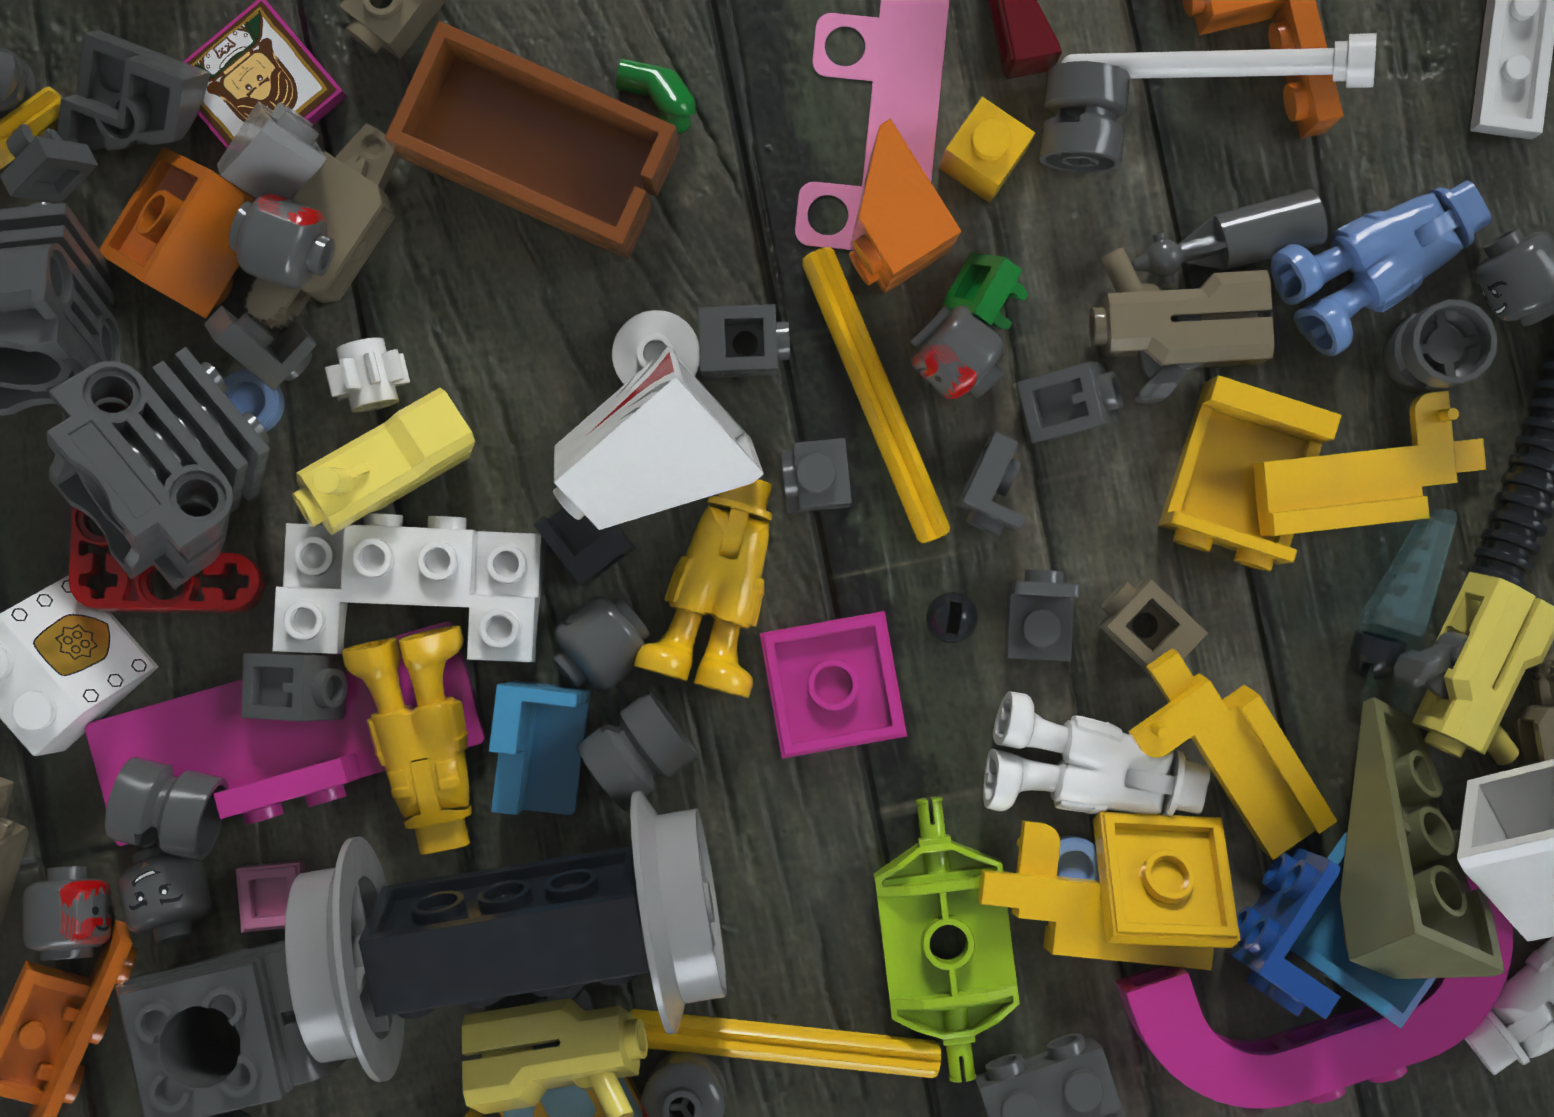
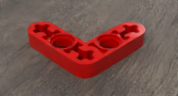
M72 506L68 580L71 593L78 602L86 607L104 612L237 613L247 611L255 606L263 595L265 587L263 573L255 563L240 554L221 553L211 565L203 569L202 575L207 578H227L230 574V567L237 566L238 574L249 578L248 588L237 589L236 598L229 600L228 592L220 588L201 587L204 600L196 601L201 585L199 573L185 582L184 589L178 596L169 600H161L154 595L151 588L152 576L157 571L154 565L131 579L110 553H106V571L117 576L118 582L117 586L106 588L104 598H100L99 591L89 588L87 583L89 577L100 575L102 557L95 553H88V546L91 544L105 549H109L105 536H98L93 533L89 525V516Z

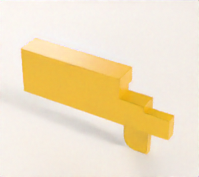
M1449 391L1421 394L1412 401L1409 409L1412 446L1253 463L1260 536H1278L1430 518L1428 496H1423L1422 487L1458 483L1457 473L1486 470L1483 438L1462 441L1453 440L1452 420H1456L1459 417V411L1456 408H1450Z
M1173 648L1146 666L1168 701V704L1129 730L1128 732L1132 739L1146 755L1158 758L1165 756L1191 738L1259 847L1271 859H1276L1314 831L1320 834L1337 822V819L1262 697L1257 692L1244 684L1224 699H1221L1211 681L1200 673L1193 676L1179 652Z
M1022 821L1021 835L1017 840L1019 853L1016 873L981 869L978 902L981 905L1012 908V914L1017 918L1048 921V925H1045L1043 948L1052 955L1212 970L1214 947L1106 943L1100 881L1057 876L1060 837L1053 827L1045 823Z

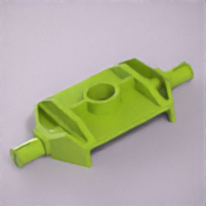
M930 797L933 819L931 823L928 800L920 798L915 800L921 836L918 838V843L873 874L878 901L890 1014L892 1020L916 1032L942 1039V1043L946 1046L949 1081L962 1082L959 1057L961 1056L963 1075L966 1082L977 1078L971 1045L972 1042H976L975 1035L1001 1022L1020 1004L1008 907L981 905L978 902L981 869L1003 872V865L998 858L951 840V836L946 834L942 806L943 797ZM944 925H954L960 928L966 937L963 951L952 959H941L930 950V938L933 932Z

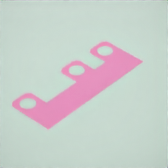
M881 0L879 18L827 13L817 21L812 59L815 71L825 77L873 81L862 186L824 182H809L800 189L795 225L796 237L802 244L854 250L851 239L871 152L879 125L890 118L930 182L932 181L949 0ZM839 27L854 28L862 35L865 42V51L862 58L850 66H840L833 63L825 51V41L828 35ZM821 196H835L847 208V223L840 232L834 235H822L816 232L809 224V207L814 200Z

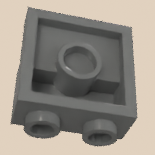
M1080 1033L1061 1036L1046 1045V1052L1023 1059L1021 1054L1001 1056L985 1065L986 1072L976 1075L975 1081L987 1117H1123L1121 1112L1123 1107L1102 1046L1094 1036L1085 1039L1083 1034Z

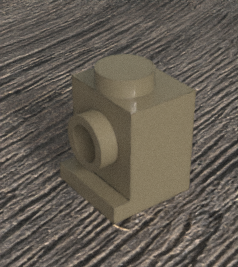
M344 0L339 7L350 21L345 30L355 40L374 54H377L381 47H383L400 60L442 7L445 0H393L388 7L382 9L379 6L384 0Z
M1152 579L1141 580L1136 587L1125 581L1100 607L1108 616L1098 627L1142 667V670L1150 678L1152 676L1146 668L1148 664L1171 648L1179 652L1182 659H1184L1208 634ZM1140 613L1147 614L1153 623L1152 631L1143 638L1134 632L1132 626L1134 618Z

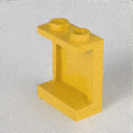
M1220 375L1205 382L1158 526L1175 531L1173 542L1195 550L1210 552L1212 544L1234 550L1236 553L1233 561L1257 570L1271 572L1273 564L1294 563L1298 551L1290 547L1294 534L1260 536L1253 463L1319 456L1322 444L1334 440L1342 415Z

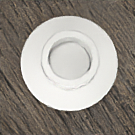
M652 310L635 315L620 328L613 343L612 361L617 376L625 385L667 347L696 376L700 366V346L694 330L681 317L667 311Z

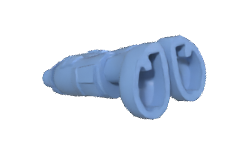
M1468 180L1450 190L1443 187L1436 188L1428 194L1415 197L1387 211L1380 210L1367 213L1342 226L1333 234L1331 249L1313 255L1301 245L1288 244L1273 254L1271 259V273L1275 288L1283 302L1294 305L1318 292L1325 283L1346 271L1353 274L1350 284L1325 298L1318 299L1304 306L1293 315V321L1299 332L1316 350L1327 356H1335L1345 351L1353 340L1350 318L1363 307L1372 309L1375 312H1384L1407 296L1410 297L1420 287L1424 278L1450 261L1460 250L1470 246L1475 238L1474 233L1491 224L1492 217L1476 186Z

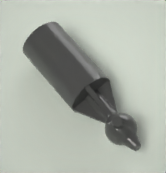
M1307 189L1211 215L1208 220L1179 244L1166 239L1165 231L1152 234L1154 242L1149 245L1143 255L1132 261V266L1135 271L1151 272L1155 276L1161 277L1162 284H1169L1175 282L1174 273L1179 270L1183 262L1227 271L1271 259L1273 254L1288 244L1301 245L1306 249L1323 245L1327 239V220L1324 207L1318 194L1313 189Z

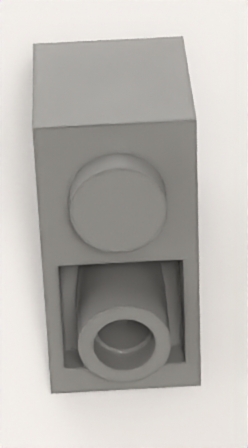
M258 101L217 163V167L222 177L255 198L265 193H273L291 199L321 168L327 158L315 141L319 133L311 128L312 123L281 102L277 104L274 110H271Z

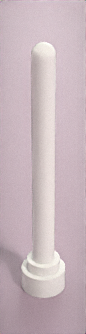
M1377 33L1349 34V41H1335V48L1070 54L1061 63L1072 61L1107 63L1126 70L1130 75V79L1333 75V81H1346V88H1369L1374 85Z

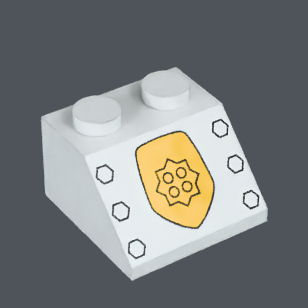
M69 575L0 613V719L33 756L65 751L85 733V726L88 723L100 720L159 667L111 612L91 609L75 599L70 591Z

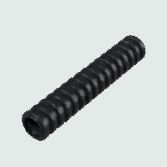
M1554 343L1550 344L1547 353L1552 360L1544 362L1541 368V373L1545 376V380L1537 381L1534 391L1539 396L1538 398L1531 399L1527 409L1532 413V416L1523 418L1521 424L1525 435L1517 436L1514 446L1519 450L1518 454L1510 455L1508 465L1512 468L1511 473H1504L1501 483L1505 486V490L1497 492L1494 502L1499 507L1497 510H1490L1487 520L1492 523L1491 529H1483L1481 539L1486 543L1484 547H1477L1474 553V557L1479 560L1478 565L1470 566L1468 573L1474 572L1502 578L1526 590L1527 583L1522 580L1523 575L1531 574L1534 567L1529 562L1530 556H1537L1541 548L1536 543L1537 537H1545L1547 527L1542 524L1543 520L1552 518L1554 508L1549 505L1550 501L1554 500Z

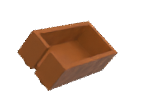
M438 21L385 136V140L400 158L629 260L652 210L648 194L658 197L680 149L675 125L441 21Z

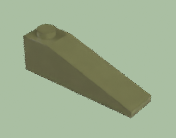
M1372 697L1363 702L1340 892L1344 924L1343 940L1348 950L1349 961L1393 979L1494 977L1502 974L1505 971L1492 909L1487 896L1480 889L1471 891L1465 873L1457 860L1460 830H1451L1435 798L1442 795L1444 789L1420 728L1412 723L1414 717Z

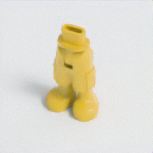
M758 479L754 483L718 493L717 496H709L706 503L708 506L697 524L686 555L681 556L674 568V573L666 592L665 601L669 602L671 608L676 609L670 626L657 643H647L641 647L635 657V667L687 681L693 661L694 643L702 617L711 615L714 622L709 642L698 666L693 684L749 698L753 687V678L738 663L737 645L740 628L748 629L750 626H756L764 596L762 572L769 540L768 522H772L773 516L771 512L766 511L773 487L771 483Z
M459 625L426 630L399 640L402 659L413 685L417 702L416 708L404 703L398 673L401 656L397 638L379 639L342 650L344 666L351 674L365 682L376 704L378 712L372 714L371 718L367 719L371 740L375 748L374 752L381 767H385L392 789V797L395 799L400 813L406 818L403 820L404 827L415 830L420 854H431L470 844L465 817L472 814V808L469 805V780L465 749L468 746V732L466 730L462 702L451 696L445 697L443 688L445 663L449 658L458 653L463 646L464 639Z

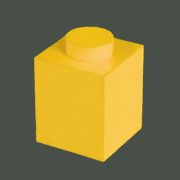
M982 96L946 147L939 169L991 203L1025 154L1035 132Z

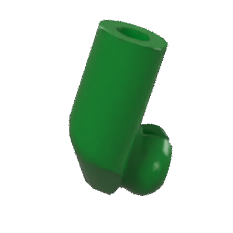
M624 58L620 60L616 76V90L651 97L655 106L660 110L658 118L675 125L678 134L686 132L691 126L690 116L696 113L695 98L678 73L666 67Z

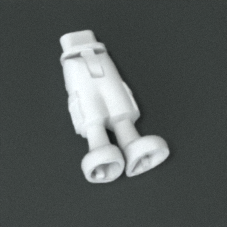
M1008 691L1005 694L995 719L993 728L994 742L997 745L1017 749L1030 747L1061 753L1063 759L1055 765L991 749L987 756L983 785L984 806L987 809L1000 812L1008 810L1013 806L1020 792L1034 790L1050 792L1055 808L1087 814H1098L1099 811L1106 812V810L1124 813L1162 814L1163 816H1173L1175 810L1194 814L1201 813L1210 780V768L1207 764L1188 761L1184 753L1177 749L1162 757H1150L1138 748L1131 735L1123 733L1121 728L1109 722L1105 723L1075 715L1072 716L1071 720H1067L1064 726L1058 725L1037 715L1034 712V703L1027 694Z
M1554 937L1546 941L1538 950L1533 951L1525 961L1526 966L1512 978L1505 981L1501 994L1491 1011L1479 1026L1464 1038L1493 1075L1502 1071L1515 1060L1525 1065L1530 1062V1058L1543 1055L1554 1049Z

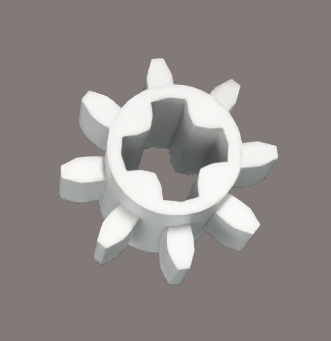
M383 338L356 340L343 344L336 349L340 364L325 367L332 397H337L338 401L349 399L352 412L378 410L399 402L395 386L410 383L403 353L399 354L398 349L387 351Z

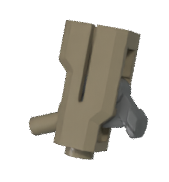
M1124 247L1114 250L1101 258L1117 293H1107L1099 301V307L1090 309V342L1092 346H1100L1102 358H1139L1142 374L1148 381L1134 395L1136 402L1147 404L1158 403L1164 400L1173 392L1183 377L1196 368L1261 365L1273 358V317H1258V312L1272 310L1271 282L1268 270L1214 273L1198 289L1160 290L1154 284H1141Z

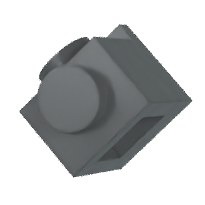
M775 304L698 307L700 370L703 380H716V378L774 376L778 375V360H790L789 321L776 322ZM742 335H750L758 343L756 351L749 356L739 355L733 348L735 340Z
M845 438L793 443V449L780 450L787 514L848 508L851 505L852 499Z

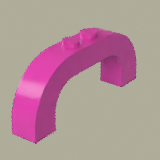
M1465 873L1471 891L1480 889ZM1487 897L1493 913L1505 972L1494 977L1436 978L1401 1029L1368 1005L1363 1004L1330 1015L1326 1019L1322 1018L1265 1038L1255 1040L1233 1039L1223 1036L1209 1027L1201 1011L1189 973L1182 967L1159 965L1114 981L1125 1012L1137 1035L1157 1060L1175 1078L1197 1093L1217 1102L1244 1108H1276L1306 1100L1315 1104L1326 1103L1342 1097L1346 1093L1345 1087L1368 1079L1373 1083H1383L1398 1079L1407 1073L1406 1066L1439 1055L1470 1035L1493 1008L1507 979L1513 950V925Z

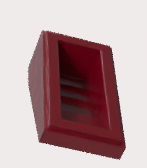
M987 0L1002 71L1007 80L1047 72L1050 67L1057 64L1062 55L1060 43L1037 0Z

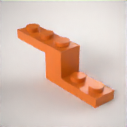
M1182 0L1187 16H1195L1199 35L1272 19L1268 32L1270 49L1327 48L1316 0ZM1333 75L1286 76L1287 84H1285L1283 89L1284 107L1289 120L1297 122L1301 139L1326 133L1344 116L1336 82L1333 81Z

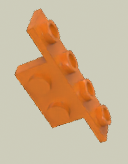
M114 920L110 939L103 945L89 978L27 960L22 967L0 1017V1096L33 1104L28 1117H57L62 1103L72 1104L80 1090L85 1073V1066L81 1065L80 1062L88 1044L97 1045L101 1041L111 1015V1007L106 1005L115 983L120 984L129 978L136 961L137 948L132 946L131 935L125 922Z

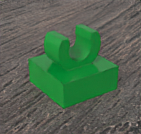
M970 252L941 306L945 304L952 310L955 307L965 305L971 313L987 325L1000 329H1009L1012 322L1002 316L1000 310L1007 298L1025 301L1028 293L1025 287L1016 282L1022 269L1003 256Z

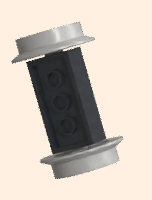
M635 791L632 793L630 805L631 846L393 885L387 884L380 861L368 841L362 837L347 839L341 847L335 868L300 873L292 883L287 901L285 953L288 983L298 1028L309 1053L320 1063L357 1057L364 1071L373 1081H388L394 1076L399 1065L403 1046L405 1019L427 1015L438 1007L462 1003L474 1008L485 1007L500 1001L505 996L529 992L536 996H553L566 991L572 985L596 981L604 985H620L635 979L639 974L649 973V970L664 1029L668 1035L676 1034L686 1003L723 998L727 994L725 959L716 892L705 832L698 809L658 815L643 792Z

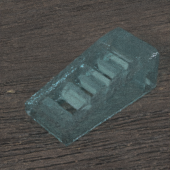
M1439 509L1429 511L1430 518L1417 520L1359 614L1357 624L1403 637H1422V635H1425L1457 522V512Z

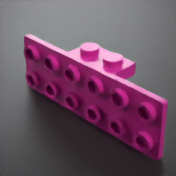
M446 621L389 637L397 638L401 660L398 673L405 705H411L416 708L417 702L408 670L402 659L399 640L422 631L455 625L453 622ZM460 649L458 653L449 658L445 663L443 688L445 697L451 696L462 702L466 730L468 732V748L483 743L486 740V735L463 652ZM347 670L348 690L343 719L301 722L241 718L242 680H238L90 722L85 726V732L105 806L107 808L109 796L118 774L123 766L134 757L172 765L174 777H179L184 771L193 770L225 778L228 782V789L213 794L219 817L223 819L242 813L245 825L284 814L281 802L305 795L308 807L347 796L344 784L386 771L384 766L381 767L375 755V748L367 724V719L371 718L372 714L378 712L372 694L361 678ZM115 841L119 846L127 845V843Z

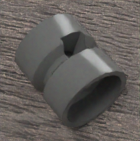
M1072 61L1060 63L1049 68L1046 78L1044 108L1052 114V118L1044 121L1041 129L1039 161L1043 165L1053 169L1079 173L1107 172L1118 169L1122 165L1125 128L1116 119L1123 116L1127 111L1130 75L1126 70L1115 65L1091 61Z
M1448 299L1401 320L1389 332L1384 343L1383 362L1389 377L1400 388L1413 394L1439 392L1478 378L1491 366L1497 352V332L1492 319L1479 306L1466 300Z
M650 690L620 712L621 725L619 727L606 723L576 746L592 775L611 799L624 811L630 809L633 792L642 791L647 796L654 790L653 777L657 774L670 778L699 756L684 731Z
M140 757L131 758L118 774L109 796L105 816L106 835L110 840L143 848L150 847L159 840L160 848L164 853L196 861L204 860L211 852L224 821V818L220 819L213 794L227 790L228 782L225 778L193 770L184 771L179 777H174L172 765Z

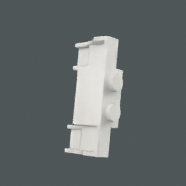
M369 513L364 516V525H348L333 535L326 530L324 525L318 524L315 527H311L310 524L286 523L283 587L276 586L273 651L342 654L349 602L468 607L467 659L535 662L539 604L545 571L546 541L541 534L467 530V518L449 516H428L427 528L403 527V515Z

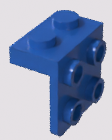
M1295 847L1289 854H1281L1269 865L1262 881L1263 885L1266 886L1265 890L1253 908L1246 906L1237 914L1240 941L1233 948H1225L1224 951L1252 970L1246 982L1298 1017L1306 1006L1326 1019L1340 996L1285 959V956L1340 873V866L1328 858Z

